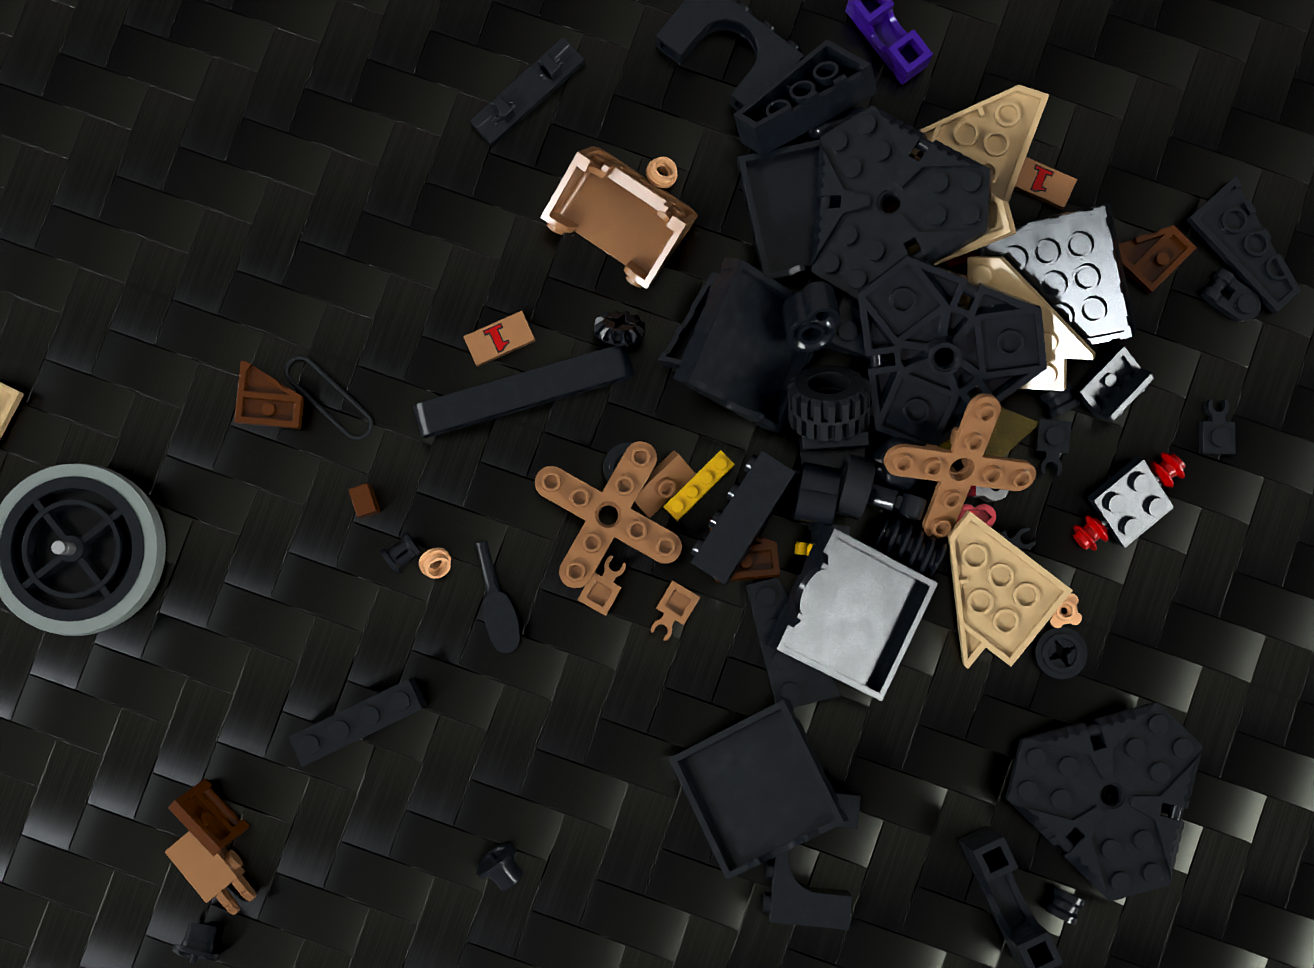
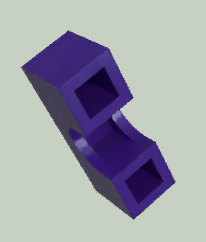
M848 0L845 12L901 85L928 66L933 53L914 29L908 33L901 27L894 15V2L892 0Z

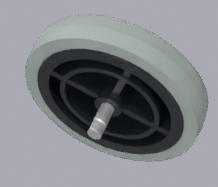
M92 464L57 465L38 471L21 481L0 504V598L17 617L38 629L65 636L95 634L113 628L132 617L144 606L155 591L163 572L166 557V539L163 524L150 498L134 482L111 469Z

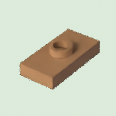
M673 450L652 470L634 503L647 517L651 518L696 473Z

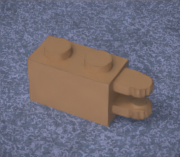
M189 831L165 851L205 903L216 897L230 914L235 915L240 911V906L226 889L231 884L246 900L251 901L256 897L255 890H253L242 875L245 873L241 867L243 862L233 850L228 851L225 847L213 857Z

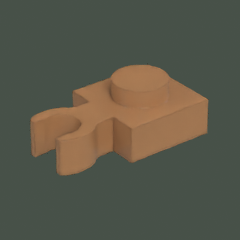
M609 556L606 559L603 575L600 576L594 572L578 598V601L605 616L622 588L615 584L614 581L626 569V563H623L619 571H612L609 564L613 556Z
M672 580L656 609L664 614L661 619L653 623L651 633L654 632L658 625L663 624L668 629L663 640H668L672 634L674 621L676 620L684 625L700 597Z

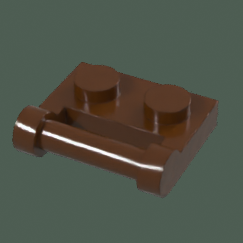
M205 778L174 800L168 809L214 857L227 845L239 838L251 825L245 819H239L211 789L213 785Z

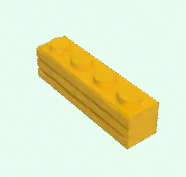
M720 450L663 508L678 522L735 464Z

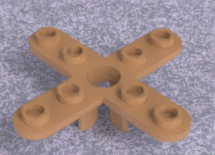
M991 394L977 395L969 402L959 428L955 427L951 432L949 443L952 447L950 450L931 444H926L925 446L898 444L890 448L885 454L884 465L890 474L938 481L922 522L923 530L929 537L933 535L936 539H940L950 533L957 522L971 486L1021 491L1028 488L1035 480V468L1026 460L984 455L1001 411L999 401ZM960 459L965 467L956 471L952 464Z
M635 442L626 449L602 492L555 466L544 467L537 473L535 487L541 496L585 520L583 527L560 565L559 575L566 586L581 588L588 584L614 537L659 563H671L679 557L682 550L679 537L670 530L631 509L657 462L656 451L649 443ZM604 506H611L618 511V519L614 524L606 525L600 521L599 514Z

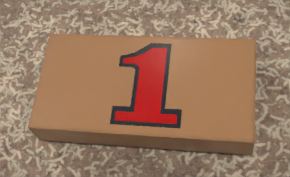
M1026 157L1014 190L1063 210L1077 179Z
M522 311L463 336L477 367L535 342Z

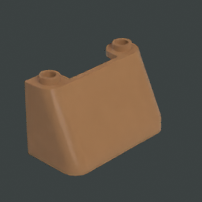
M591 146L577 152L540 218L548 222V228L557 234L563 235L564 232L572 233L575 231L624 264V272L627 274L626 279L632 285L647 289L657 278L698 215L688 205L664 189L654 186L646 177L599 147Z

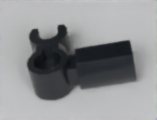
M874 483L872 484L867 502L869 505L891 512L897 509L898 514L916 521H923L928 509L925 507L927 501L923 498L907 493L900 496L899 491Z

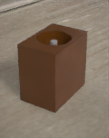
M366 483L348 489L357 517L363 519L381 513L372 485Z

